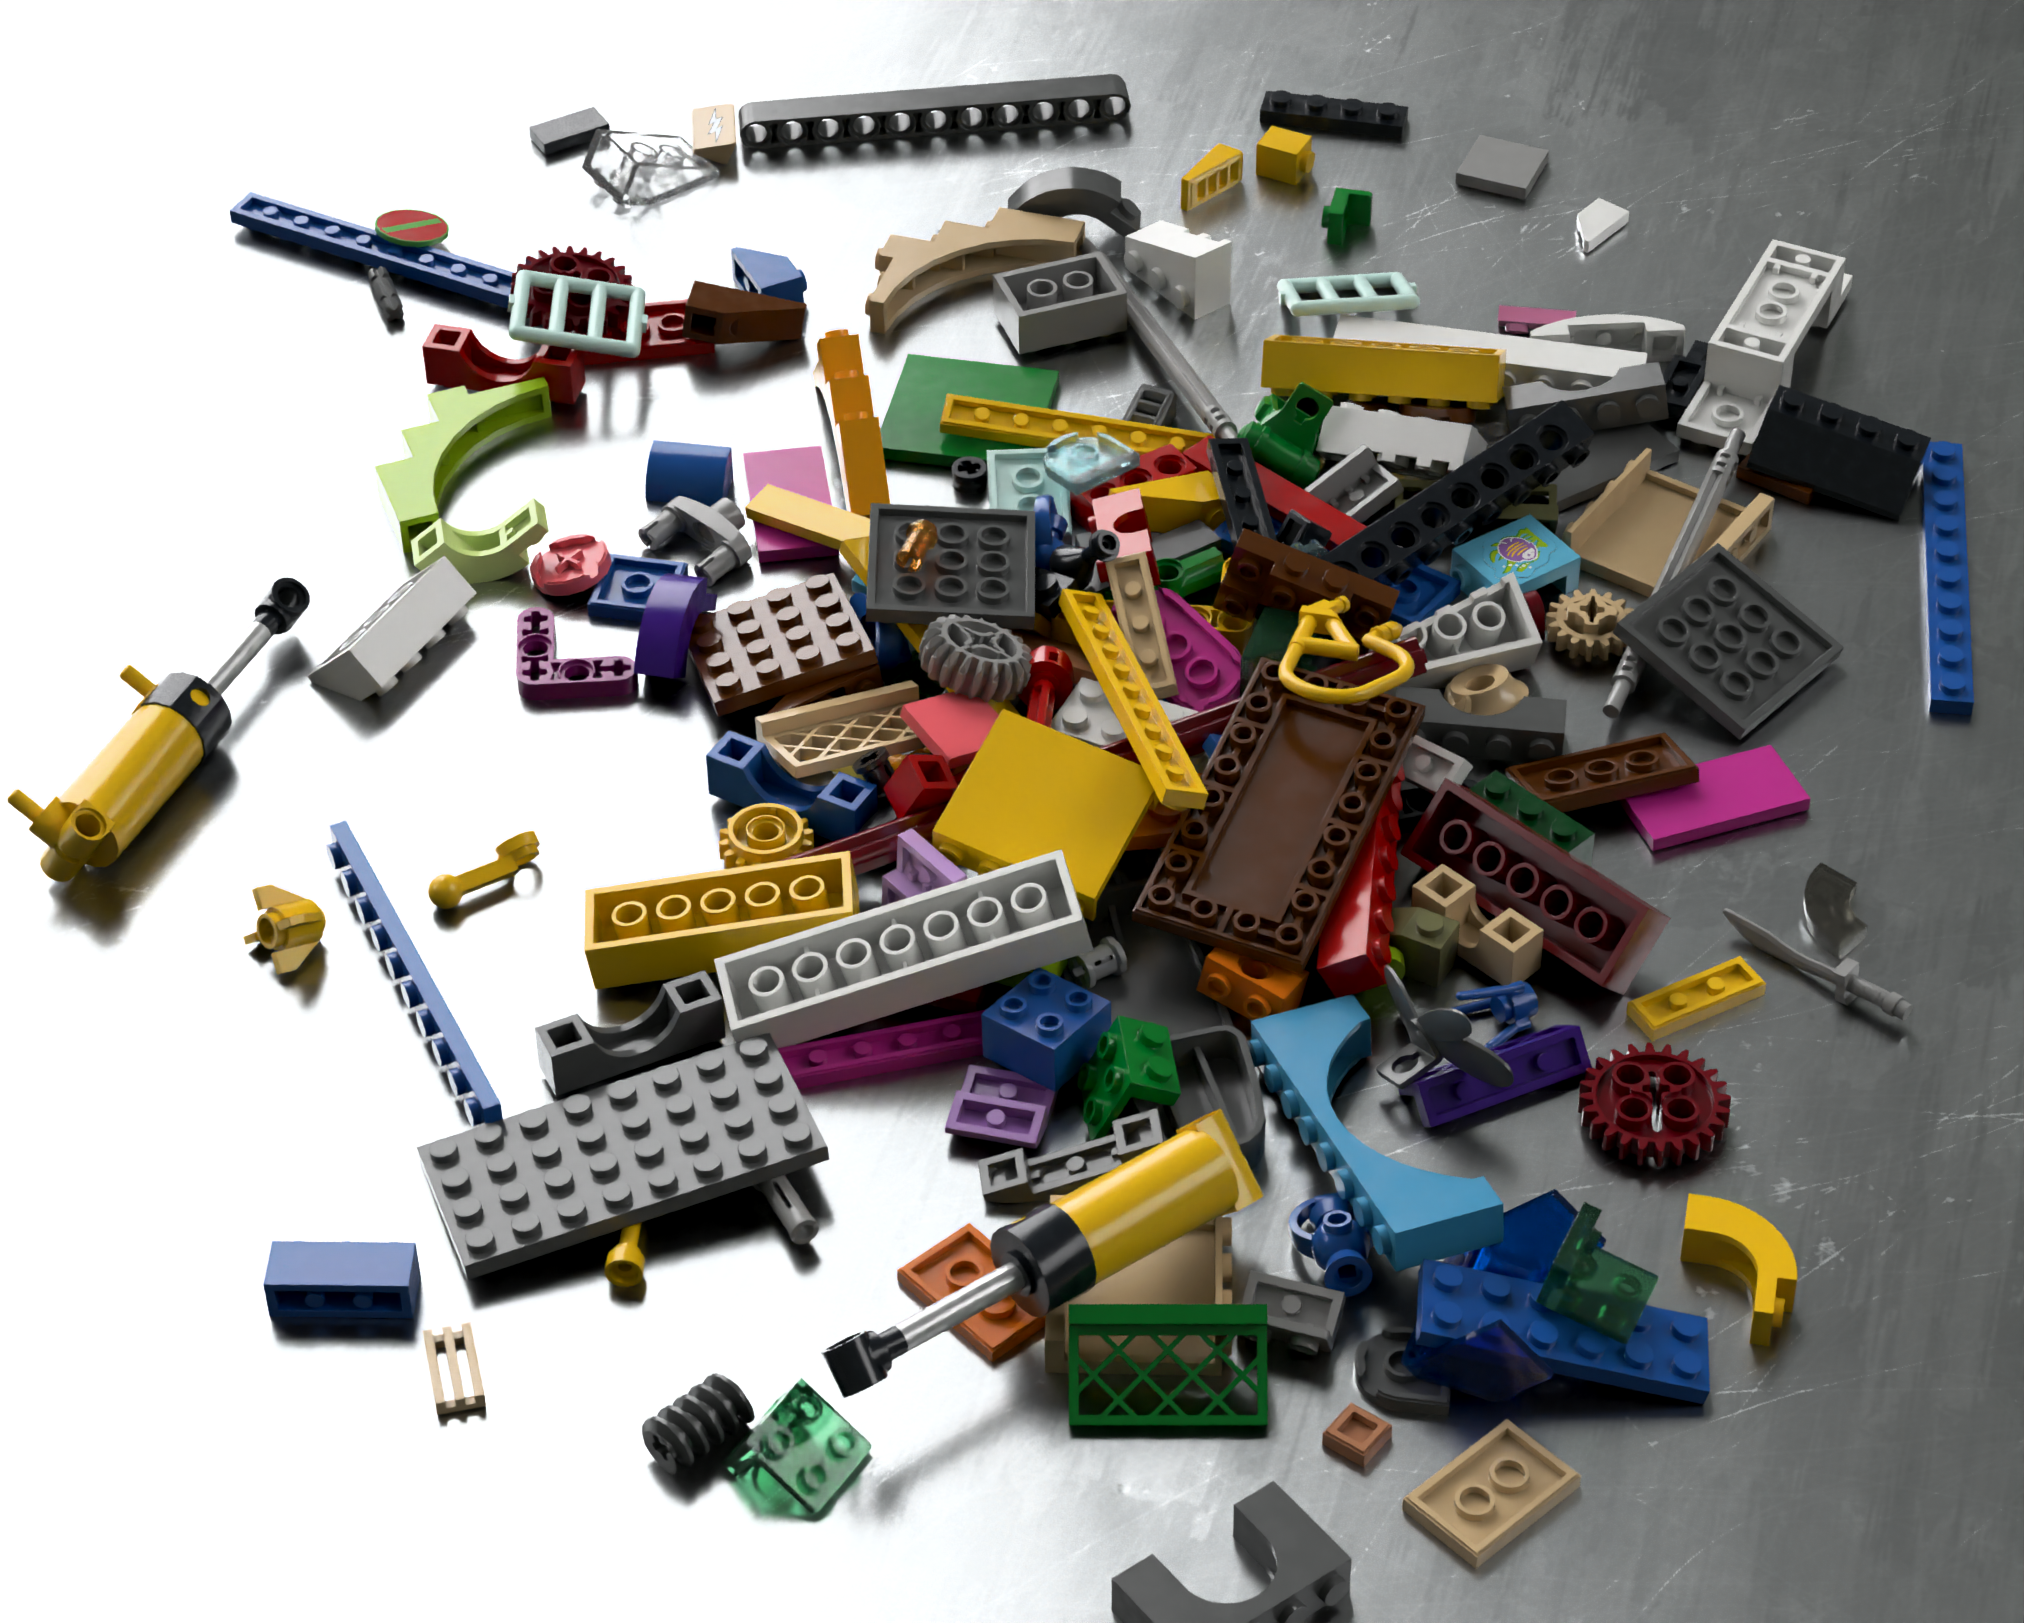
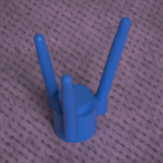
M1520 980L1508 985L1458 992L1456 999L1459 1001L1483 1000L1452 1007L1463 1012L1465 1015L1491 1008L1497 1021L1511 1024L1484 1045L1489 1049L1503 1044L1516 1033L1531 1028L1529 1017L1537 1014L1538 1000L1530 984Z

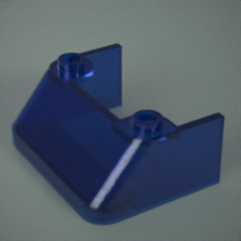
M1553 1189L1504 1212V1242L1444 1258L1443 1262L1562 1287L1566 1281L1565 1273L1569 1263L1604 1247L1607 1239L1556 1189ZM1501 1319L1438 1348L1416 1344V1323L1401 1358L1402 1365L1417 1379L1439 1386L1442 1385L1489 1402L1508 1401L1517 1395L1518 1392L1551 1379L1554 1373Z

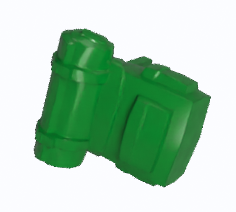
M1304 382L1298 384L1287 401L1271 393L1270 396H1264L1256 406L1254 413L1256 422L1251 421L1245 424L1239 430L1237 438H1248L1255 462L1304 490L1318 479L1320 461L1313 456V453L1317 448L1321 432L1320 425L1332 408L1333 400ZM1310 397L1318 403L1319 410L1314 417L1295 407L1300 399Z

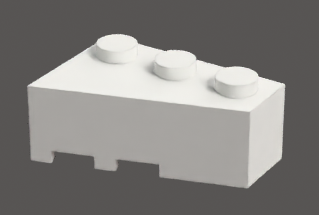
M1158 221L1125 236V267L1192 319L1196 320L1230 304L1232 241L1224 239L1217 242L1211 240L1210 235L1205 233L1193 235L1190 234L1188 228L1165 221Z

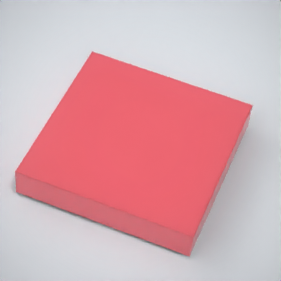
M955 691L905 704L902 706L900 714L903 721L933 755H943L949 769L972 763L999 716L988 702H984L980 697L969 699L967 695L955 694Z

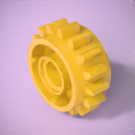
M760 803L748 806L737 812L732 818L729 817L727 819V828L720 829L719 856L720 860H724L725 869L777 862L814 848L813 829L808 828L807 818L801 819L795 810L775 803Z

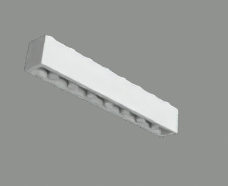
M1340 314L1333 337L1339 339L1507 349L1504 387L1542 381L1546 385L1559 390L1575 391L1590 389L1611 380L1619 368L1647 364L1648 353L1344 314Z

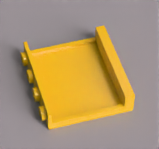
M1002 709L932 830L933 847L954 865L964 866L978 872L979 875L1062 849L1083 917L1094 921L1097 901L1146 811L1148 809L1154 811L1159 798L1141 765L1011 711Z

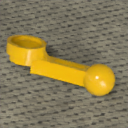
M523 832L502 842L495 848L497 860L457 876L451 874L436 876L428 887L429 899L439 908L450 909L455 907L464 895L504 879L514 877L513 873L519 869V866L532 861L540 854L537 848L540 842L535 832Z

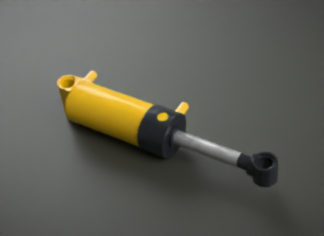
M289 577L276 580L254 611L255 619L202 679L189 673L174 672L166 675L155 685L133 666L127 665L119 674L120 679L144 698L131 713L132 716L62 795L59 798L56 796L43 809L19 789H15L10 794L7 802L33 822L28 830L48 845L40 857L41 869L47 877L54 881L66 882L74 878L85 864L93 867H106L113 863L190 773L202 764L229 733L232 719L230 709L222 694L273 635H280L291 630L308 608L310 594L301 582Z
M1222 1109L1208 1113L1177 1129L1176 1136L1050 1204L1045 1203L1026 1213L1013 1223L997 1229L992 1234L990 1244L992 1260L996 1270L879 1334L871 1330H863L824 1349L821 1354L842 1397H850L882 1381L888 1376L887 1372L892 1369V1360L1008 1296H1011L1017 1305L1029 1315L1042 1318L1059 1306L1087 1293L1101 1281L1218 1216L1237 1212L1262 1198L1264 1195L1245 1156H1243L1240 1150V1146Z

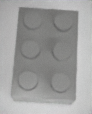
M1101 251L993 274L994 313L1019 354L1034 353L1041 349L1069 345L1077 341L1099 336L1105 337L1127 330V292Z

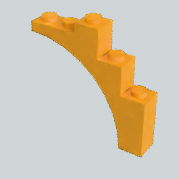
M847 329L825 332V338H820L817 343L818 362L813 371L814 385L820 388L829 413L840 465L846 509L849 512L870 519L871 503L890 504L879 417H874L869 375H864L859 334L849 335Z

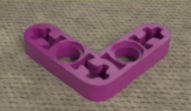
M532 607L518 615L516 680L518 692L523 698L528 700H554L623 696L634 692L638 687V674L634 673L635 661L626 656L556 659V629L553 613L544 607ZM533 627H540V634H533ZM531 651H545L544 654L538 656L526 655ZM532 673H540L539 680H532ZM576 675L587 676V678L584 679V680H579V681H570V680H568V678L571 677V676H576Z

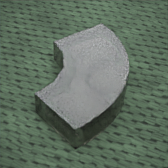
M1820 863L1810 874L1804 891L1803 908L1808 921L1807 928L1814 939L1827 952L1841 960L1866 938L1868 926L1856 917L1850 906V901L1856 894L1857 882Z

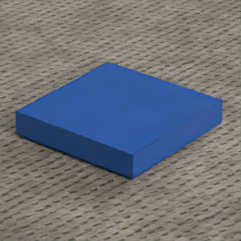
M610 553L612 564L608 573L594 587L587 604L588 616L641 622L650 593L659 578L667 573L688 576V563Z

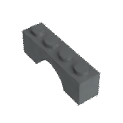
M1659 362L1619 368L1616 375L1608 382L1585 390H1559L1546 385L1542 381L1502 387L1509 434L1561 400L1593 431L1669 419L1666 385Z
M1396 687L1395 697L1426 705L1425 716L1416 735L1460 757L1529 763L1563 754L1567 700L1524 696L1514 708L1495 715H1475L1463 712L1450 705L1443 698L1439 689Z
M705 970L662 984L654 1003L639 1017L623 1025L608 1028L592 1026L576 1013L534 1028L539 1067L555 1096L726 1038L723 999Z

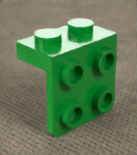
M1118 1015L1109 1030L1102 1033L1097 1049L1088 1063L1082 1064L1077 1077V1086L1081 1090L1084 1104L1083 1120L1087 1123L1090 1140L1106 1136L1113 1125L1112 1121L1118 1118L1131 1097L1174 1106L1181 1095L1168 1027Z

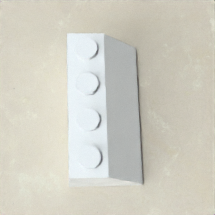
M443 556L403 582L307 677L312 683L359 701L375 692L381 697L397 684L399 680L394 675L399 670L405 673L421 660L422 656L418 651L423 646L429 649L444 637L446 632L442 627L447 622L452 626L467 614L469 609L465 604L476 594V591L451 562Z

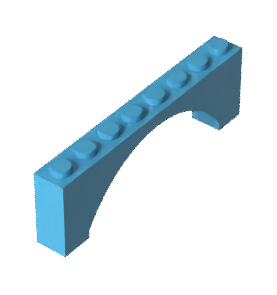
M1353 994L1251 1020L1252 1040H1248L1247 1044L1254 1067H1259L1264 1074L1268 1090L1271 1093L1276 1092L1281 1099L1286 1117L1288 1119L1293 1118L1297 1123L1303 1142L1306 1145L1311 1144L1315 1150L1321 1169L1324 1172L1329 1171L1334 1178L1339 1196L1342 1199L1347 1198L1352 1205L1359 1226H1366L1372 1235L1377 1253L1379 1255L1385 1254L1396 1272L1421 1265L1423 1258L1436 1261L1504 1242V1204L1484 1176L1474 1179L1448 1176L1400 1163L1363 1144L1337 1118L1331 1107V1100L1338 1085L1361 1058L1372 1056L1371 1019Z

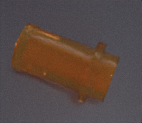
M924 519L917 520L908 526L906 530L907 538L896 555V561L903 569L909 558H913L908 568L910 572H915L921 568L928 550L934 548L938 542L937 528L933 523Z

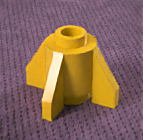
M272 884L252 889L258 911L267 910L257 919V931L243 937L245 945L261 942L265 948L276 950L277 952L271 953L277 975L297 970L323 936L326 927L324 912L313 900Z

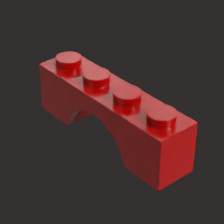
M434 324L422 345L427 384L440 385L446 388L465 386L468 390L481 392L544 377L549 386L550 401L574 404L586 382L583 350L542 344L539 351L530 357L510 359L488 350L480 343L472 329Z

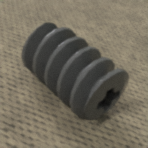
M713 1373L704 1379L703 1384L700 1383L692 1386L688 1395H680L674 1400L672 1405L661 1408L657 1416L645 1419L642 1424V1437L646 1448L654 1460L665 1471L674 1475L677 1471L675 1459L685 1467L691 1466L694 1463L692 1450L700 1456H705L710 1450L707 1439L715 1445L722 1444L725 1439L723 1430L729 1434H736L740 1429L739 1420L745 1424L754 1421V1409L749 1399L734 1381L722 1374Z

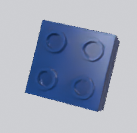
M1040 967L1036 968L981 1014L983 1056L1056 1092L1079 1072L1083 1063H1088L1097 1049L1100 1036L1111 1027V1001Z

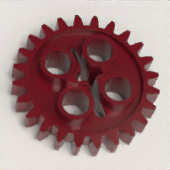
M568 245L566 252H560L556 246H553L552 254L548 255L546 252L538 250L537 259L532 256H526V264H517V272L512 273L510 294H514L516 275L520 270L629 286L635 285L631 284L632 276L625 274L624 265L614 267V257L602 260L601 251L589 255L587 247H583L578 253L574 252L571 245ZM530 286L526 319L530 318V327L542 324L543 329L549 328L553 289ZM568 293L564 332L575 334L584 332L587 335L592 295ZM607 298L603 328L604 335L608 333V326L618 329L620 320H628L630 301Z
M1647 1042L1645 1051L1639 1052L1634 1045L1628 1044L1626 1055H1623L1616 1049H1612L1610 1061L1598 1057L1596 1058V1067L1586 1069L1585 1080L1580 1081L1578 1113H1582L1581 1125L1583 1127H1590V1139L1603 1138L1602 1149L1604 1151L1616 1146L1620 1148L1619 1159L1622 1160L1632 1153L1636 1154L1638 1165H1642L1647 1157H1653L1657 1167L1662 1166L1664 1157H1670L1676 1165H1681L1682 1154L1697 1160L1700 1148L1711 1152L1714 1140L1722 1141L1724 1128H1728L1731 1096L1726 1094L1727 1083L1725 1081H1717V1069L1704 1071V1058L1693 1062L1689 1061V1050L1685 1049L1676 1056L1672 1054L1671 1045L1669 1044L1665 1045L1662 1052H1656L1651 1042ZM1650 1077L1656 1080L1657 1091L1655 1101L1656 1113L1659 1116L1658 1132L1653 1130L1652 1125L1653 1099L1651 1092H1649Z

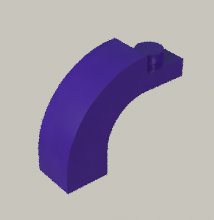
M670 573L664 574L659 578L650 593L643 613L636 646L635 674L666 678H685L688 647L695 621L702 611H716L717 594L706 593L708 578Z

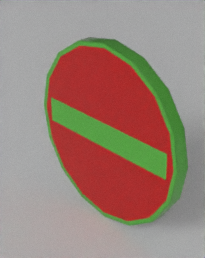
M414 209L391 210L378 216L375 221V231L379 237L391 243L402 246L424 247L442 243L448 238L449 225L443 218L433 213Z

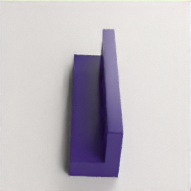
M1553 1025L1489 1048L1502 1058L1512 1070L1514 1082L1511 1086L1497 1087L1467 1074L1452 1063H1447L1429 1070L1406 1088H1398L1399 1095L1415 1097L1423 1127L1431 1128L1584 1073L1587 1068H1592L1580 1025Z

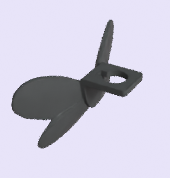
M1389 965L1384 966L1387 987L1395 1002L1400 1019L1408 1030L1411 1042L1377 1066L1376 1070L1379 1076L1397 1088L1404 1089L1445 1058L1462 1071L1485 1083L1497 1087L1512 1085L1514 1076L1508 1064L1490 1049L1468 1038L1472 1033V1026L1468 1017L1463 1012L1454 1008H1438L1418 1017L1398 975ZM1419 1057L1417 1065L1412 1070L1405 1073L1394 1072L1400 1063L1407 1060H1415Z

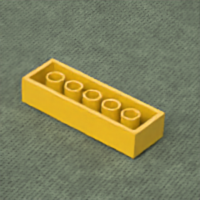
M1274 334L1263 341L1261 387L1271 388V393L1278 396H1291L1298 384L1304 382L1331 399L1333 395H1338V393H1349L1348 399L1353 401H1372V398L1382 395L1388 396V403L1411 404V399L1426 398L1427 405L1450 406L1451 401L1456 400L1466 401V407L1471 409H1490L1493 403H1497L1503 397L1502 387H1504L1507 349Z
M850 851L585 890L584 952L595 990L685 977L703 970L707 974L717 972L714 959L859 914V890Z

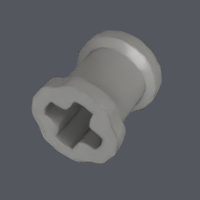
M1112 936L1103 938L1099 945L1093 948V951L1068 958L1067 960L1069 971L1075 983L1086 990L1093 988L1097 980L1111 974L1119 976L1127 971L1125 952L1121 944ZM1100 960L1101 963L1095 966V962Z

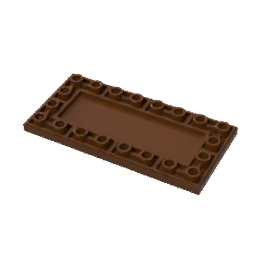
M1261 657L1200 777L1208 792L1204 810L1187 808L1182 812L1132 911V921L1302 974L1423 721L1426 705L1385 693L1353 704H1327L1312 701L1291 692L1282 684L1278 676L1281 662ZM1295 667L1293 671L1301 680L1320 687L1332 689L1359 687L1352 683Z

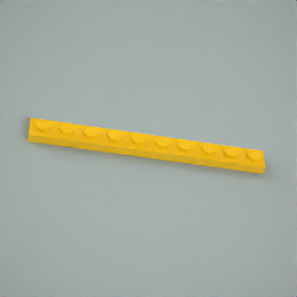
M1062 588L1058 604L1161 804L1178 811H1184L1187 808L1204 810L1208 792L1103 595Z

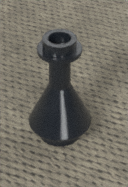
M1102 529L1095 531L1090 536L1087 548L1071 544L1060 545L1051 554L1049 561L1050 571L1075 579L1079 589L1083 590L1092 580L1097 560L1110 562L1118 556L1120 541L1116 534Z

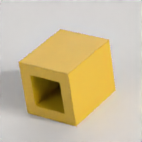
M1272 125L1257 143L1256 175L1296 185L1305 173H1310L1314 165L1315 153L1311 151L1312 136Z

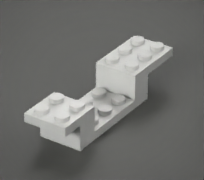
M1774 239L1771 241L1708 342L1704 381L1677 423V437L1691 440L1694 443L1723 449L1731 430L1739 428L1745 432L1746 437L1738 454L1747 456L1752 451L1767 409L1778 386L1782 385L1790 388L1794 354L1810 327L1828 328L1851 289L1853 275L1844 273L1846 258Z

